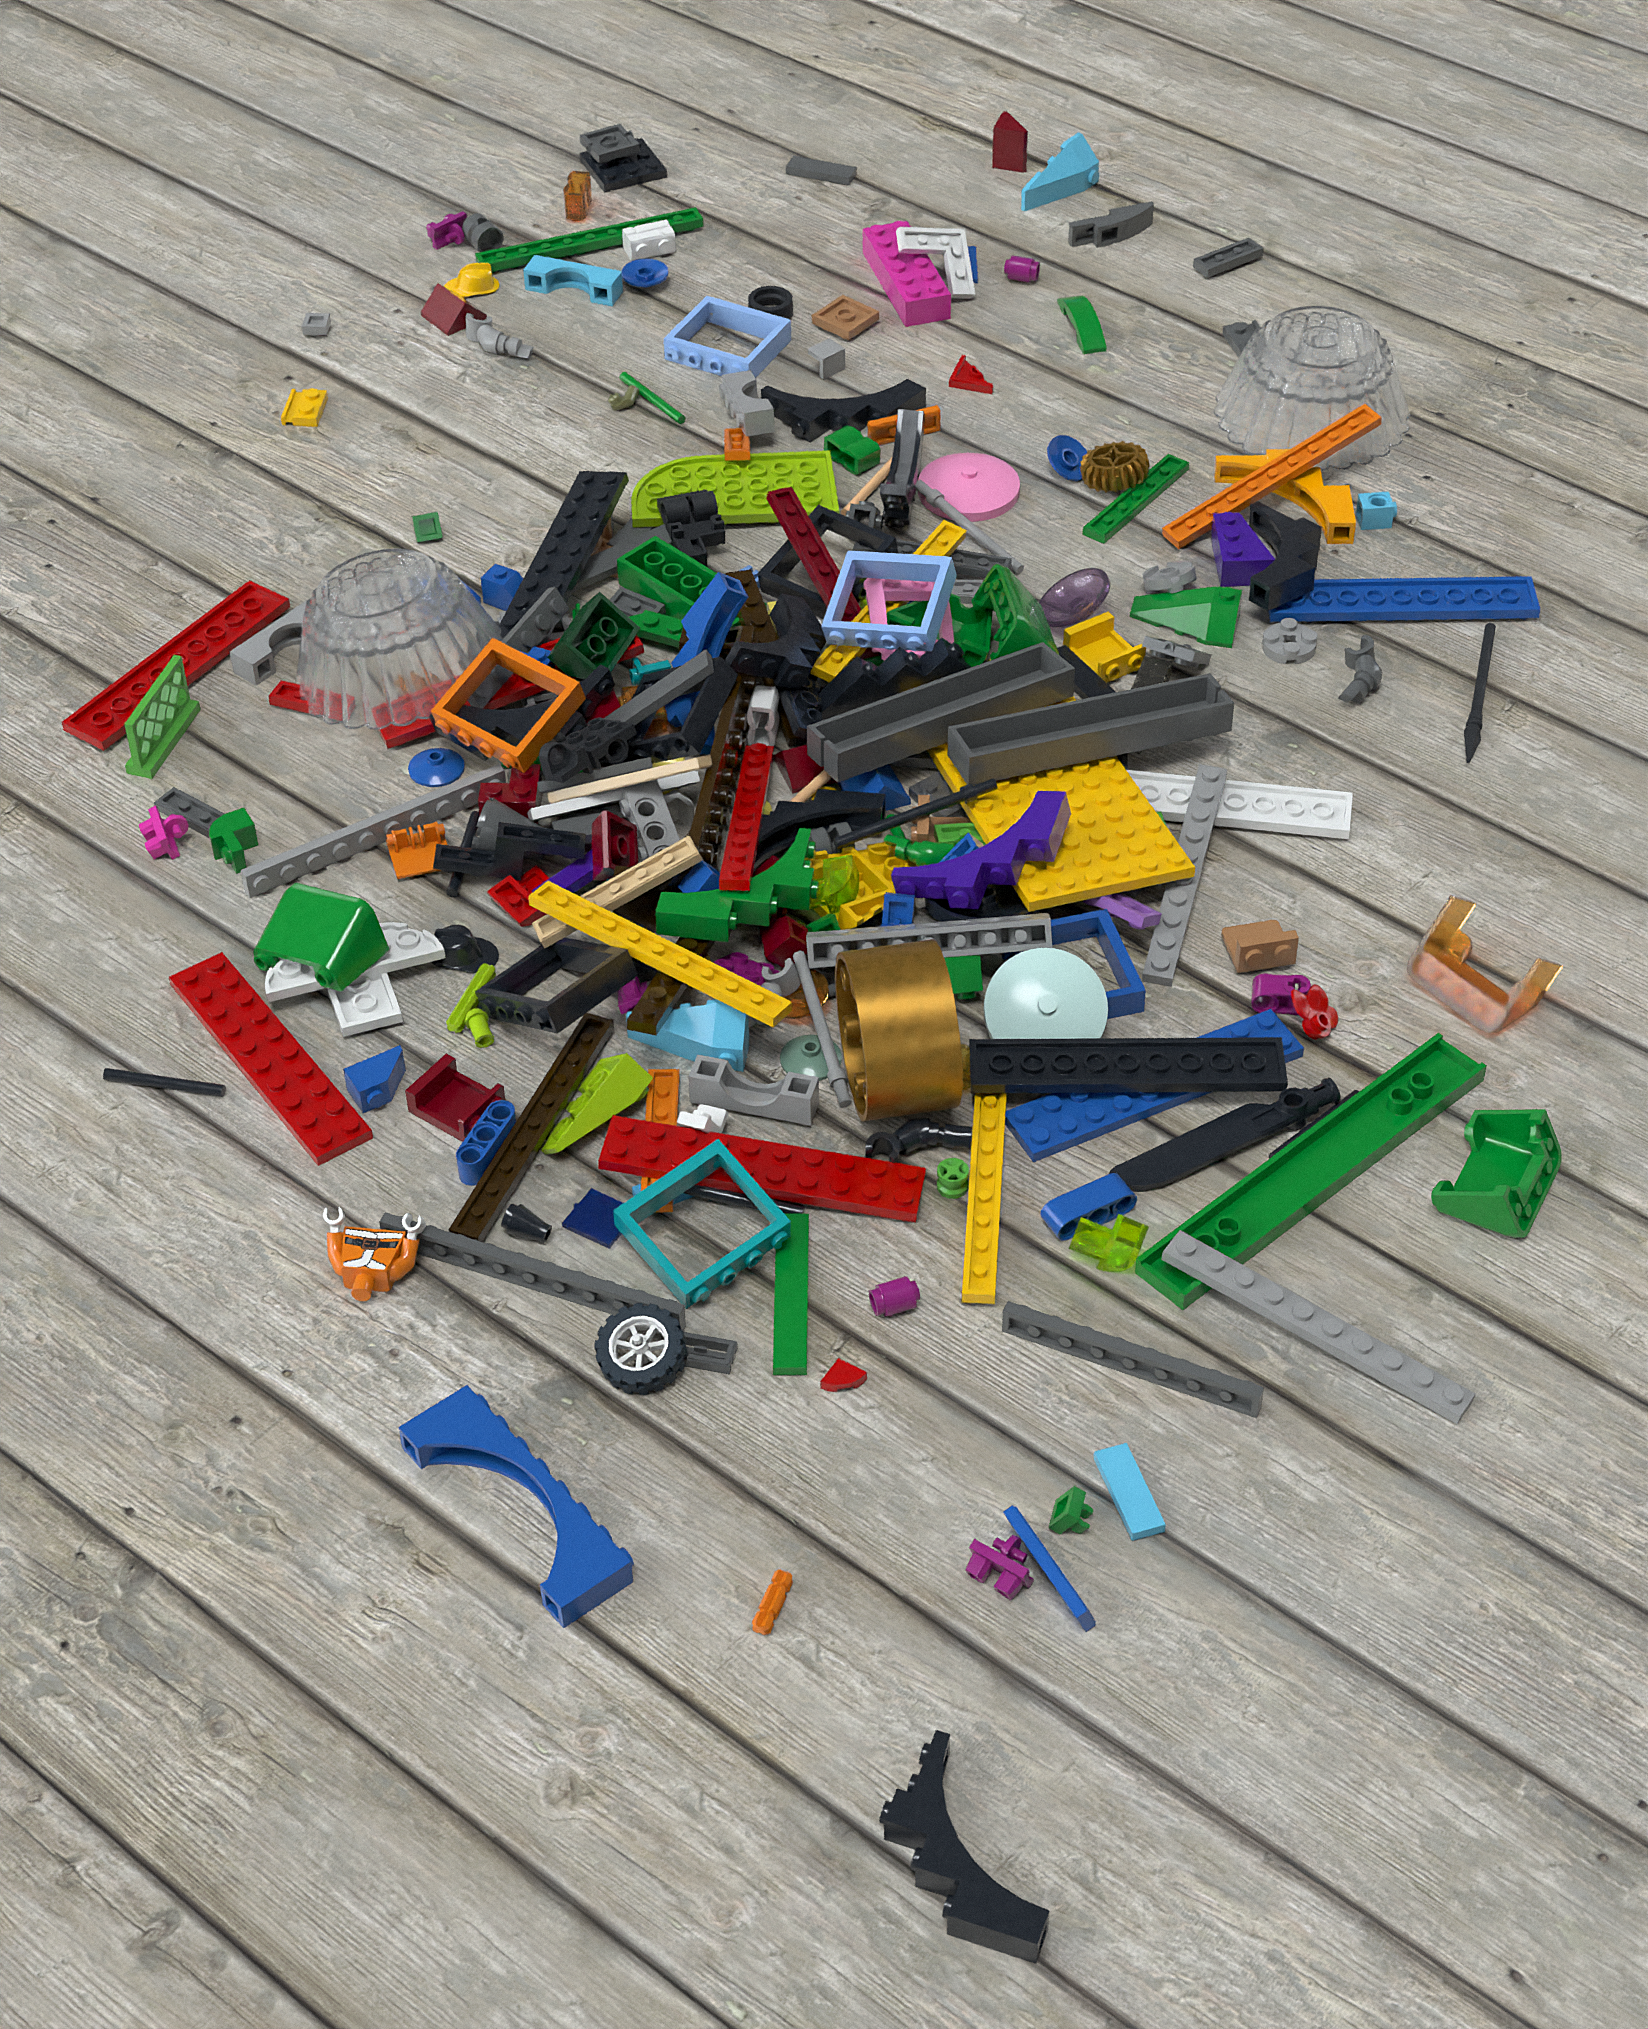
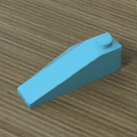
M1078 132L1067 139L1060 146L1062 151L1056 157L1051 156L1049 158L1046 169L1042 173L1038 171L1022 189L1021 197L1022 211H1028L1083 192L1098 182L1100 176L1099 160L1082 133Z
M717 999L707 1000L706 1005L693 1007L690 1003L680 1004L679 1009L672 1010L657 1036L627 1030L628 1038L695 1062L697 1054L728 1060L735 1071L744 1072L750 1046L748 1015ZM632 1011L627 1012V1014H626V1022H627V1018L629 1017V1015L631 1014Z

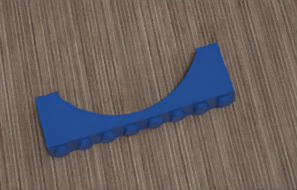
M466 1385L398 1427L402 1449L421 1470L428 1465L444 1464L483 1468L518 1482L540 1500L548 1511L557 1532V1549L548 1579L540 1584L542 1605L563 1628L633 1583L632 1566L634 1562L629 1552L623 1547L618 1548L607 1528L602 1524L598 1526L592 1520L587 1507L582 1502L577 1503L571 1497L569 1489L562 1480L556 1481L552 1477L546 1463L541 1458L536 1459L530 1453L529 1447L522 1437H515L512 1434L506 1420L501 1415L496 1416L490 1410L489 1404L482 1394L476 1395Z

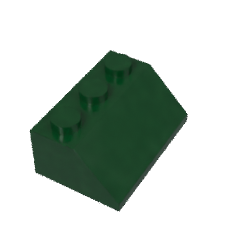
M598 592L582 606L547 658L567 676L586 679L600 664L612 672L640 630V627L601 592Z

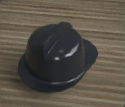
M458 924L450 925L443 929L438 928L434 933V936L442 944L445 952L444 959L431 962L437 967L476 973L482 964L486 963L495 966L499 960L498 949L492 942L474 937L471 930L463 925Z

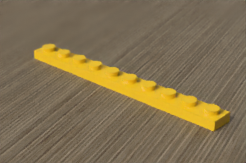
M943 520L913 554L949 557L966 538L967 530ZM885 601L886 614L890 610L906 605L909 601ZM868 605L851 622L870 623ZM830 645L816 660L810 674L831 682L857 656L860 657L867 648Z
M550 881L545 882L529 895L530 906L610 946L628 949L631 957L771 1027H775L792 1011L791 1001Z
M975 1093L962 1283V1302L995 1304L1007 1093Z

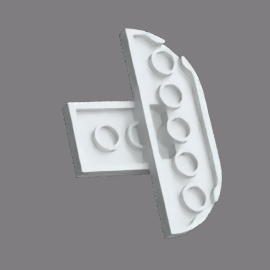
M379 923L390 950L342 992L326 988L343 1037L403 1022L402 1013L387 973L444 959V948L434 935L426 930H423L422 933L410 929L406 923ZM282 958L273 969L269 968L265 979V991L268 1002L324 989L316 981L312 966Z

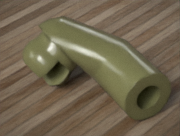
M632 385L628 387L625 395L622 397L619 393L611 394L608 398L611 408L621 410L633 406L639 394V389Z

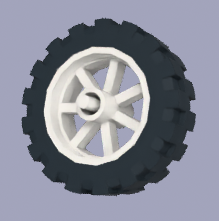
M643 1303L633 1304L634 1307L627 1308V1306L618 1309L619 1313L615 1316L611 1314L605 1320V1326L599 1328L597 1333L599 1338L595 1340L594 1349L597 1353L595 1357L606 1380H609L614 1388L617 1390L622 1388L626 1394L633 1395V1392H638L639 1395H648L649 1391L655 1390L658 1392L664 1389L663 1385L668 1382L670 1384L674 1382L678 1371L682 1372L685 1366L684 1357L688 1355L687 1341L678 1320L673 1318L670 1311L665 1308L661 1310L658 1305L649 1303V1306H644ZM648 1330L645 1336L637 1333L638 1331ZM656 1332L664 1337V1340L650 1343ZM629 1335H633L629 1342L624 1341ZM619 1348L630 1350V1352L618 1359ZM663 1349L658 1358L652 1353L654 1350ZM636 1358L635 1368L625 1366ZM650 1361L653 1362V1363H651V1364H649V1365L643 1367V1364H646V1363H648V1362H650Z

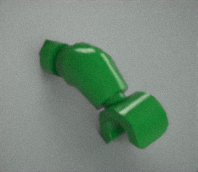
M887 834L883 840L886 845L895 847V857L897 859L905 861L909 859L910 862L916 863L917 866L939 863L955 846L953 843L930 842L926 840L922 843L917 841L913 843L910 839ZM960 837V838L956 839V840H955V845H956L963 837Z

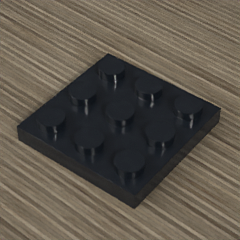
M634 138L639 143L640 152L631 154L628 157L612 159L607 163H598L588 151L580 153L581 163L604 193L667 178V169L642 138Z

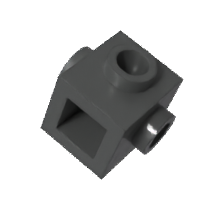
M859 501V504H850V511L846 512V517L860 523L864 519H869V527L882 531L884 516L880 515L881 511L874 506V503Z

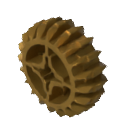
M1113 441L1110 444L1104 443L1103 446H1095L1094 450H1088L1087 454L1082 456L1080 471L1084 484L1088 485L1089 489H1095L1097 492L1104 490L1107 493L1109 491L1117 492L1118 490L1126 491V488H1134L1136 484L1143 483V479H1146L1147 473H1149L1150 464L1146 450L1141 448V445H1134V442L1125 443V441L1115 443Z

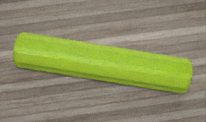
M484 963L476 972L446 1021L447 1029L450 1032L460 1033L465 1027L464 1021L467 1012L475 1009L479 1003L475 991L496 976L493 965Z

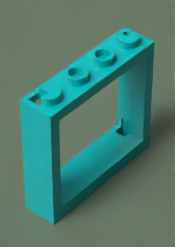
M719 1139L613 1210L614 1224L679 1302L685 1305V1309L700 1299L704 1302L714 1289L720 1285L726 1286L730 1284L741 1270L747 1266L751 1268L762 1260L763 1255L771 1249L782 1247V1242L789 1238L791 1233V1221ZM722 1167L771 1224L687 1282L638 1223Z

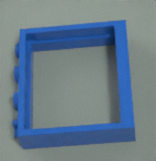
M1107 909L1051 920L1052 945L1091 937L1097 938L1120 989L1106 991L1108 1002L1107 1019L1144 1012L1145 987ZM1023 951L1002 953V959L1008 960Z

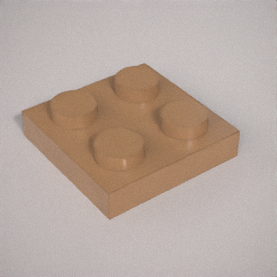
M841 295L812 315V324L847 340H850L879 320L878 310L845 295Z

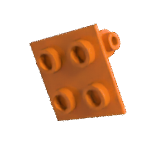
M436 821L423 825L424 832L421 831L420 825H417L416 834H413L412 827H408L409 835H407L406 829L392 830L391 834L386 835V843L397 879L441 871L433 869L436 844L448 845L443 823L438 824Z

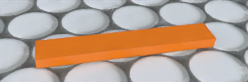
M648 1069V1073L653 1079L647 1086L649 1091L646 1100L645 1121L677 1126L680 1069ZM642 1176L641 1191L658 1179ZM674 1199L656 1212H673Z

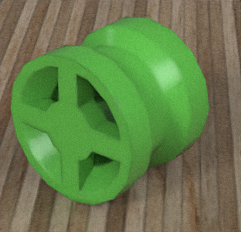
M948 1158L940 1162L937 1166V1190L939 1194L948 1199H957L964 1196L968 1191L969 1167L967 1163L958 1158Z

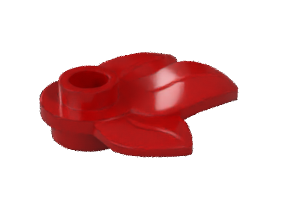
M1313 984L1310 987L1307 995L1295 989L1291 990L1295 1011L1303 1018L1302 1027L1304 1032L1315 1040L1318 1038L1324 1039L1329 1036L1331 1029L1335 1028L1338 1024V1014L1335 1008L1328 1005V997L1325 991L1317 984Z

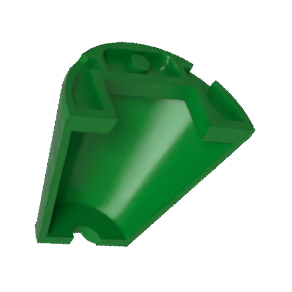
M951 593L949 604L954 642L963 649L964 660L971 667L983 664L990 648L993 609L980 611L973 607H965L961 603V597ZM914 601L888 611L887 625L921 627L929 601Z

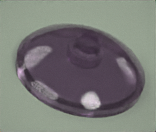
M1099 568L1078 570L1051 586L1039 601L1049 627L1065 628L1090 618L1102 606L1108 596L1111 582L1106 572Z

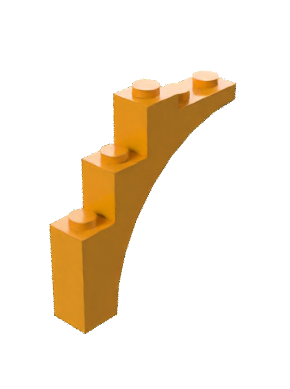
M1266 449V455H1216L1214 481L1215 483L1234 484L1290 449ZM1312 467L1273 491V493L1300 506L1313 517L1318 525L1322 527L1327 544L1354 543L1356 519L1349 485H1323L1321 468Z

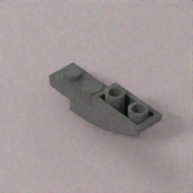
M1151 201L1109 209V215L1069 222L1068 243L1071 247L1093 243L1096 248L1129 239L1153 224L1154 203Z

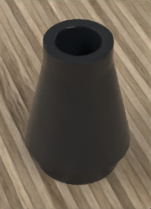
M512 1203L506 1210L501 1222V1227L507 1229L508 1234L538 1240L542 1243L546 1242L552 1230V1225L544 1222L522 1204L517 1206Z

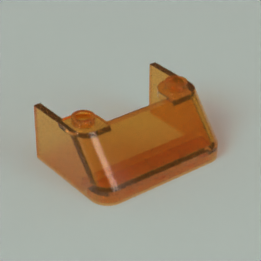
M1450 895L1407 962L1408 975L1480 1030L1497 1033L1538 1005L1563 966L1557 962L1537 957L1523 980L1514 984L1507 994L1465 963L1472 951V941L1460 929L1476 906V903Z

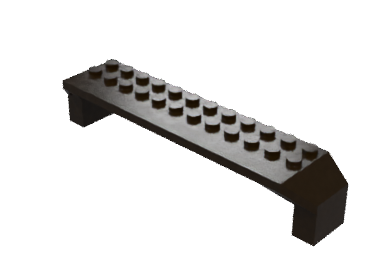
M684 627L679 640V651L689 640ZM730 627L719 657L721 656L725 660L735 641L755 643V627ZM736 672L738 674L737 679L721 710L710 752L712 765L706 768L691 829L685 836L691 837L703 861L712 867L719 863L720 849L718 845L723 846L725 832L723 826H728V807H732L734 802V790L732 789H737L739 773L737 770H741L743 762L742 751L745 752V746L748 745L746 733H748L750 726L747 721V713L752 692L756 685H761V682L756 680V677L759 676ZM694 865L614 909L612 913L636 925L643 924L645 929L656 933V909L661 892L683 893L678 885ZM616 866L613 877L631 867Z

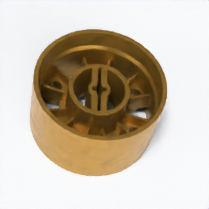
M931 939L839 952L835 964L839 1031L848 1083L857 1114L861 1121L958 1108L961 1103L963 1087L959 1025L947 965L937 941Z

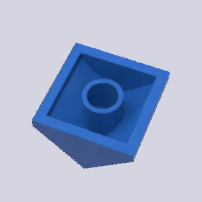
M888 764L870 772L851 777L848 780L837 782L842 791L886 794V811L911 805V799Z

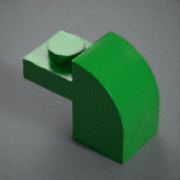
M243 807L218 817L210 826L209 836L214 859L223 858L226 865L231 864L236 874L241 873L242 869L247 868L244 850L259 846L255 824L246 809Z

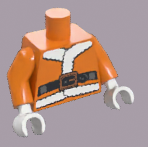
M339 1207V1218L335 1221L329 1220V1209L326 1208L324 1210L323 1217L327 1224L330 1225V1232H327L329 1261L335 1273L343 1277L344 1286L352 1289L351 1295L354 1299L368 1301L371 1298L372 1291H390L395 1281L400 1280L415 1266L420 1241L417 1239V1234L422 1233L426 1227V1222L420 1215L417 1225L412 1228L410 1226L412 1215L410 1213L404 1215L402 1224L408 1230L406 1237L405 1231L344 1226L342 1232L340 1231V1226L345 1221V1214Z

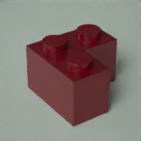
M532 764L525 773L512 767L509 783H481L478 798L479 815L486 801L489 798H493L528 818L527 813L529 810L541 806L543 793L539 792L537 783L542 781L541 764Z

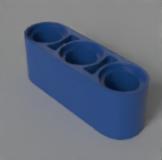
M498 1100L491 1103L457 1149L456 1159L459 1179L465 1185H477L516 1123L515 1107L509 1101Z
M1111 1173L1048 1201L1042 1208L1040 1215L1057 1238L1061 1241H1066L1127 1214L1136 1205L1137 1196L1117 1173Z

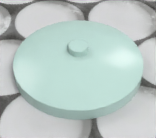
M1036 948L1013 956L996 971L985 994L983 1011L985 1025L991 1039L1101 1038L1108 1017V1002L1106 992L1099 977L1086 962L1063 950Z

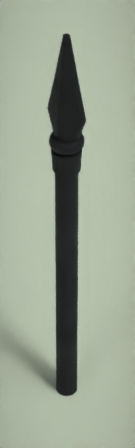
M1493 623L1485 625L1471 712L1464 729L1467 763H1470L1481 741L1480 731L1483 726L1482 709L1496 629Z

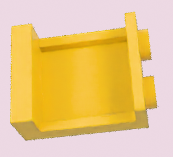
M1109 611L1064 629L1063 645L1068 646L1106 683L1144 668L1146 648L1142 647V644L1132 647L1114 630L1115 617Z

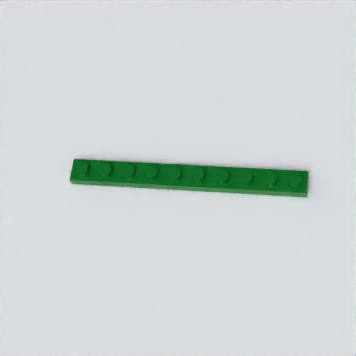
M695 207L475 253L476 263H489L492 273L497 270L517 268L520 265L528 264L534 255L560 259L572 254H583L591 250H603L610 246L623 245L622 229L634 228L643 224L667 220L674 233L693 231L696 228L704 227V221Z

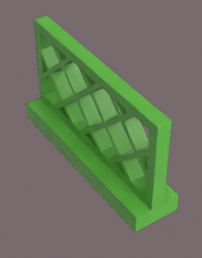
M174 655L124 724L131 757L125 764L127 774L153 779L201 710L199 701L190 699L182 656Z

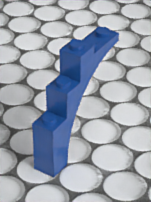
M720 572L715 575L681 621L689 640L671 662L673 668L682 666L704 650H707L712 658L719 657L727 633L736 615L748 599V595L740 580ZM700 691L678 696L662 707L666 714V719L671 725L675 727L681 726L682 729ZM714 726L700 755H710L715 737Z

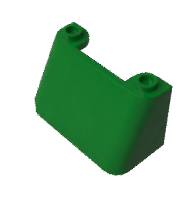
M995 564L971 600L974 609L980 611L993 609L1000 625L994 636V640L999 642L998 650L996 653L992 652L990 654V659L994 660L1042 642L1059 655L1040 603L1008 567Z
M294 883L284 891L254 948L253 954L256 966L260 970L267 972L269 968L273 969L279 962L278 958L312 966L315 972V979L322 987L342 992L390 949L373 908L365 900Z
M1546 1109L1474 1110L1469 1123L1464 1128L1465 1139L1469 1142L1472 1151L1454 1186L1448 1180H1441L1433 1188L1431 1194L1432 1203L1439 1212L1510 1238H1525L1561 1165V1148Z

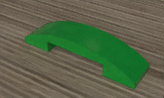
M1083 295L1057 298V303L1063 315L1069 316L1077 332V343L1083 355L1107 351L1101 324L1090 301Z

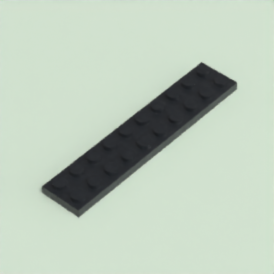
M579 471L492 638L501 642L548 588L556 587L567 603L629 481L626 472ZM554 627L537 646L547 643Z
M1282 1037L969 1039L971 1093L1278 1092L1288 1087Z

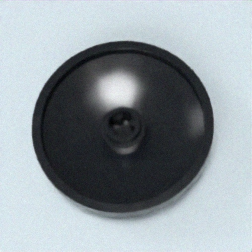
M988 884L979 909L950 908L948 899L925 898L927 911L940 922L1040 914L1042 911L1040 909L1029 912L1012 885Z

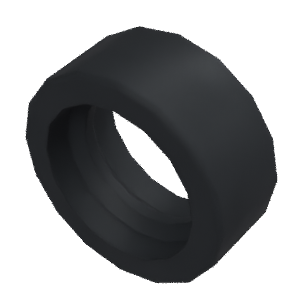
M759 287L749 294L748 308L791 319L793 316V296L783 287ZM766 305H777L774 307H766Z

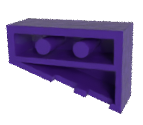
M1213 513L1211 542L1220 587L1250 586L1251 577L1268 567L1275 558L1240 513Z

